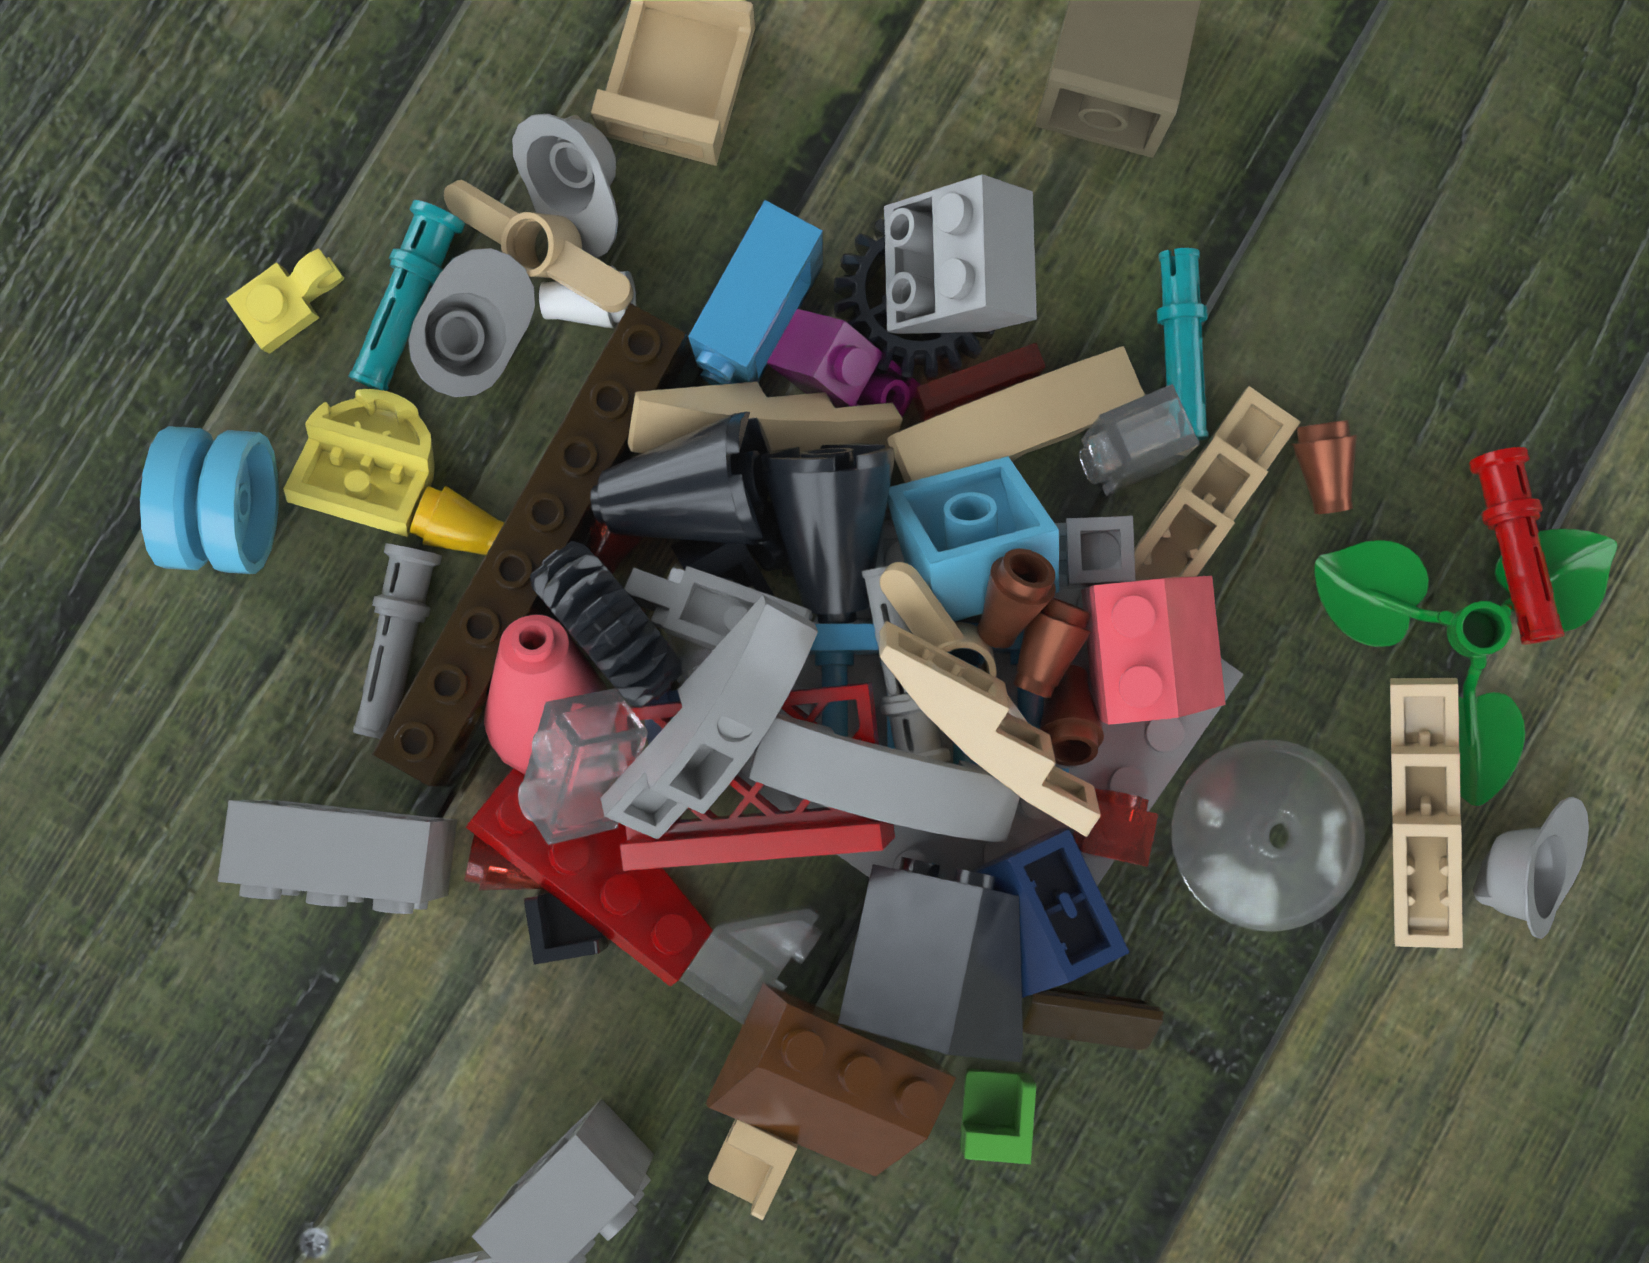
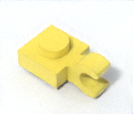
M318 248L304 256L296 264L291 275L276 262L226 298V300L259 347L270 354L319 319L310 302L336 287L344 280V276L330 257L326 258Z

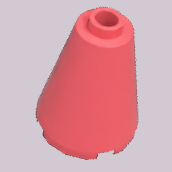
M529 615L519 618L505 629L500 639L484 713V725L490 745L505 764L523 774L539 776L538 772L560 771V775L575 772L594 760L610 739L612 729L611 710L613 709L611 695L605 683L559 622L544 615Z

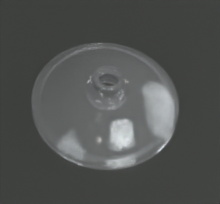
M1254 740L1235 744L1221 750L1202 763L1191 775L1176 803L1172 821V845L1182 878L1194 896L1207 909L1222 919L1241 927L1259 931H1284L1314 922L1328 913L1343 899L1356 879L1361 866L1365 845V829L1361 809L1352 788L1343 775L1329 761L1314 751L1291 742ZM1280 823L1287 829L1289 837L1287 843L1277 849L1269 840V832L1273 826Z

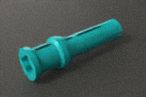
M420 200L412 201L409 210L414 216L400 249H393L389 256L391 260L389 266L394 271L372 320L359 356L348 375L354 381L373 389L388 391V385L410 336L414 319L421 308L430 286H433L443 270L441 266L454 235L461 234L466 225L463 220L450 212Z

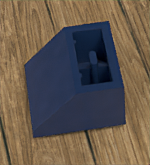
M1059 827L970 870L996 877L994 891L1019 896L1022 998L1069 983L1130 953L1069 829Z

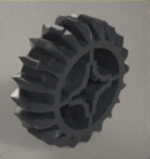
M880 218L875 222L874 226L878 241H875L868 235L859 233L855 237L854 246L860 255L845 253L840 260V267L849 275H843L834 279V292L846 297L834 304L835 317L852 319L847 323L883 352L882 359L877 364V372L881 374L888 372L891 360L902 363L901 379L903 381L911 380L914 365H923L924 375L928 381L936 380L938 375L937 361L939 360L943 361L951 373L960 371L962 361L958 350L967 357L976 359L982 351V347L976 337L991 339L995 330L988 332L921 333L925 340H930L912 341L887 332L882 327L883 325L887 326L886 295L882 296L880 305L870 310L866 300V288L874 273L885 264L884 219Z
M571 541L560 551L558 549L554 550L541 561L543 564L530 574L531 587L630 705L642 708L654 698L658 700L672 688L671 684L683 673L682 661L640 606L588 547Z

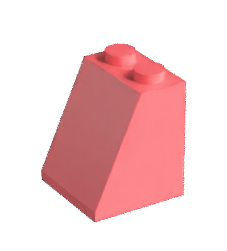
M1212 576L1159 578L1093 585L1081 589L1083 609L1091 612L1086 628L1092 632L1086 641L1092 698L1099 720L1110 725L1171 719L1226 705Z

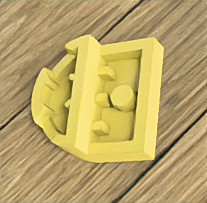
M359 389L355 392L354 399L343 401L332 407L327 402H324L310 415L305 423L308 440L283 488L287 502L408 537L420 500L426 488L432 485L435 466L431 433H429L425 423L419 417L418 409L407 399L392 392L378 389Z

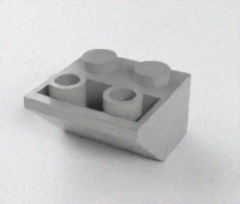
M981 174L884 206L887 332L895 334L988 332L1037 320L1033 191Z

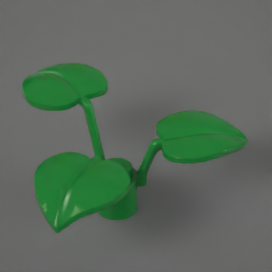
M1579 529L1539 531L1538 535L1542 551L1544 552L1564 632L1574 630L1591 619L1603 601L1610 568L1617 550V542L1610 537ZM1375 540L1320 555L1314 564L1318 596L1330 619L1346 636L1367 646H1393L1405 637L1409 628L1410 617L1419 621L1447 626V637L1452 648L1459 654L1470 658L1471 665L1463 685V698L1458 696L1460 797L1473 806H1481L1488 802L1505 786L1512 776L1525 743L1524 719L1514 700L1506 694L1499 692L1486 693L1477 697L1475 693L1482 669L1487 665L1486 655L1501 650L1510 639L1512 624L1509 616L1514 610L1511 597L1501 606L1489 601H1479L1458 610L1455 614L1449 611L1425 610L1416 605L1427 594L1429 588L1428 574L1420 557L1406 546L1392 541ZM1500 555L1495 566L1496 580L1510 594L1502 563V555Z

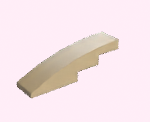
M1122 346L955 408L888 437L887 441L889 446L893 447L894 458L905 483L1007 456L1011 461H1014L1026 453L1073 437L1089 427L1134 412L1148 404V401L1126 350Z
M758 382L635 392L628 445L632 452L645 453L729 415L747 411L750 412L749 419L757 417L761 422L771 451L800 447L801 458V452L820 449L822 445L883 444L885 448H888L890 446L887 438L899 432L902 417L893 403L835 408L825 392L766 397Z
M1248 386L1206 443L1134 548L1135 581L1197 576L1235 524L1234 519L1269 472L1267 469L1301 421Z
M886 621L880 630L879 657L919 708L971 760L1026 802L1087 837L1101 816L1094 786L1054 766L1056 762L1050 734L1007 713L1010 708L1005 682Z
M1390 678L1395 946L1463 949L1458 679Z

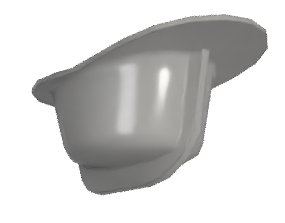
M551 114L531 115L518 125L512 138L513 158L519 174L527 187L536 213L559 215L569 219L580 233L582 250L595 258H599L610 250L617 235L618 215L610 189L616 175V157L613 148L601 131L592 124L584 122L578 115L565 119Z
M492 248L471 249L453 258L437 277L419 309L408 340L411 362L424 382L435 391L452 397L475 396L493 386L505 370L512 354L527 330L535 308L534 286L526 269L511 255Z
M1568 797L1561 800L1552 810L1542 827L1512 830L1497 836L1491 850L1481 864L1473 888L1475 899L1482 904L1494 907L1495 910L1502 914L1527 921L1532 936L1539 939L1544 938L1551 928L1557 909L1572 887L1582 867L1589 832L1588 815L1583 802L1577 798Z

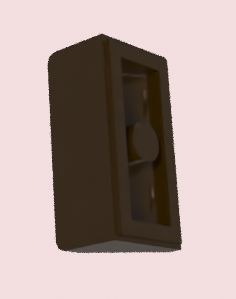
M1054 987L1024 997L1022 1012L1023 1032L1026 1034L1143 1050L1148 1048L1163 1022L1164 1011L1150 1000Z

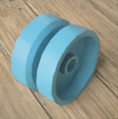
M168 426L159 431L148 451L142 474L140 495L141 529L146 550L154 564L167 569L199 570L210 561L213 568L221 572L256 574L264 567L272 549L279 506L278 470L275 453L268 437L260 432L226 430L218 435L214 441L211 434L201 428Z

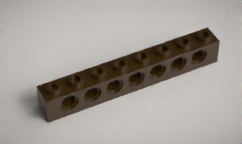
M631 303L629 304L372 755L428 786H445L484 718L485 706L503 632L517 619L529 615H543L547 608L546 604L531 587L530 574L543 564L541 561L554 550L558 549L560 551L571 541L581 544L585 541L596 521L591 506L592 487L598 485L599 476L603 470L631 459L635 453L630 450L628 445L635 392L671 389L692 352L686 333Z

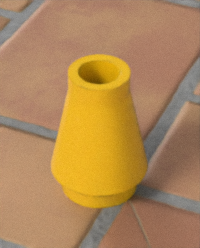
M428 486L414 515L410 533L424 538L423 545L486 555L505 522L496 519L447 486L442 491Z

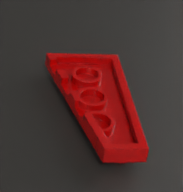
M582 767L575 772L560 775V771L538 772L539 776L523 774L513 768L473 816L466 828L671 987L678 982L713 932L711 927L663 868L623 871L620 844L627 841L626 826L604 817L601 802L603 793Z

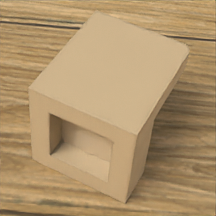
M735 1119L709 1172L708 1180L713 1185L752 1203L750 1215L763 1220L792 1161L798 1144Z

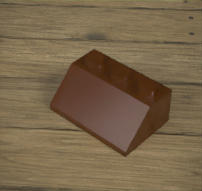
M763 983L705 1103L708 1108L875 1177L928 1139L956 1077L922 1052L888 1037L838 1023L840 1016Z

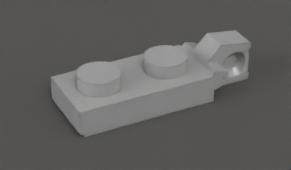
M686 566L685 571L672 567L668 579L633 568L625 587L627 593L639 606L654 611L651 622L655 626L664 629L667 634L712 650L718 646L762 595L810 621L813 617L812 611L808 610V608Z

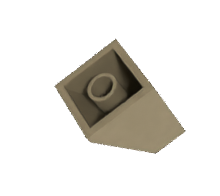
M1069 0L1035 127L1153 158L1177 113L1201 0Z

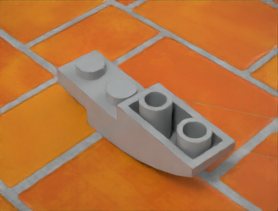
M762 595L678 689L682 704L680 711L601 797L604 817L658 840L688 807L704 814L748 761L786 701L818 633L815 623Z

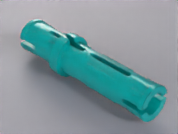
M1175 248V256H1172V251L1170 250L1159 253L1163 307L1157 309V323L1164 326L1169 427L1167 440L1170 442H1193V437H1196L1198 441L1209 438L1206 418L1202 322L1208 319V309L1206 305L1201 304L1200 251L1195 248Z

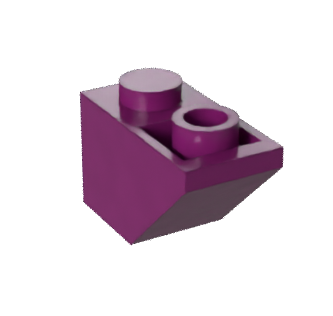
M801 309L795 311L767 361L769 366L805 394L825 392L835 408L893 403L901 417H903L921 385L913 378L910 381H903L901 379V368L892 360L886 374L877 372V364L882 359L883 352L846 321Z

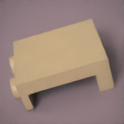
M631 0L606 91L597 89L591 115L595 127L608 138L717 166L755 31L753 4L745 0Z

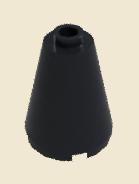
M750 412L734 413L603 470L599 476L598 485H594L591 489V506L596 520L600 524L605 523L608 530L614 535L748 545L774 542L779 525L772 502H767L768 489L762 472L761 454L771 451L761 422L757 417L749 419Z
M866 443L822 445L820 449L801 452V458L800 447L785 448L761 454L762 472L803 607L811 610L813 614H817L818 623L846 624L856 621V612L867 609L870 604L862 571L876 568L894 465L893 447L885 448L883 444Z

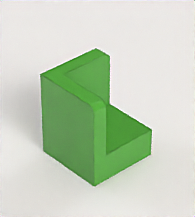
M968 1069L966 1071L960 1148L964 1159L1031 1165L1036 1082L1029 1073Z

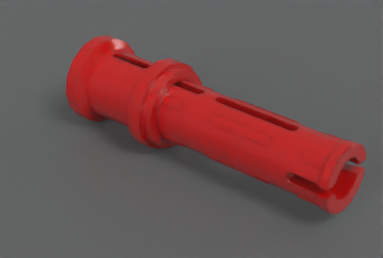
M1511 447L1480 455L1469 462L1472 474L1479 475L1487 508L1481 514L1483 523L1488 526L1489 530H1495L1497 542L1499 543L1505 576L1518 621L1517 625L1521 644L1529 645L1551 641L1555 638L1563 637L1565 633L1559 613L1557 612L1553 596L1554 592L1538 535L1539 531L1536 520L1541 517L1540 512L1543 508L1541 501L1532 497L1525 463L1530 459L1529 452L1526 447Z

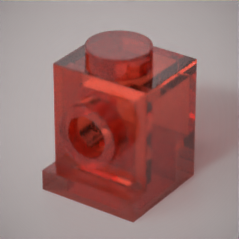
M1094 788L1101 816L1087 837L1074 830L1073 838L1080 852L1148 867L1158 819L1157 813L1147 811L1149 800L1123 792Z

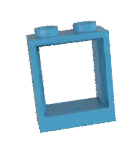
M764 200L688 336L696 364L699 368L703 369L700 377L710 385L746 382L759 383L768 367L767 361L795 311L801 308L823 268V230Z

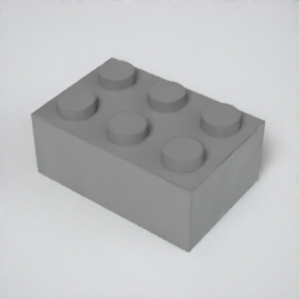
M271 799L229 800L218 882L241 884L239 896L248 898L281 899V895L296 896L300 895V891H307L306 903L346 907L347 902L360 903L364 901V898H372V910L413 914V909H427L428 901L448 896L457 820Z
M600 1099L508 1189L472 1237L496 1263H585L587 1261L585 1255L596 1243L594 1238L598 1233L607 1241L610 1240L638 1211L635 1206L645 1195L642 1190L651 1181L646 1172L654 1154L617 1114Z

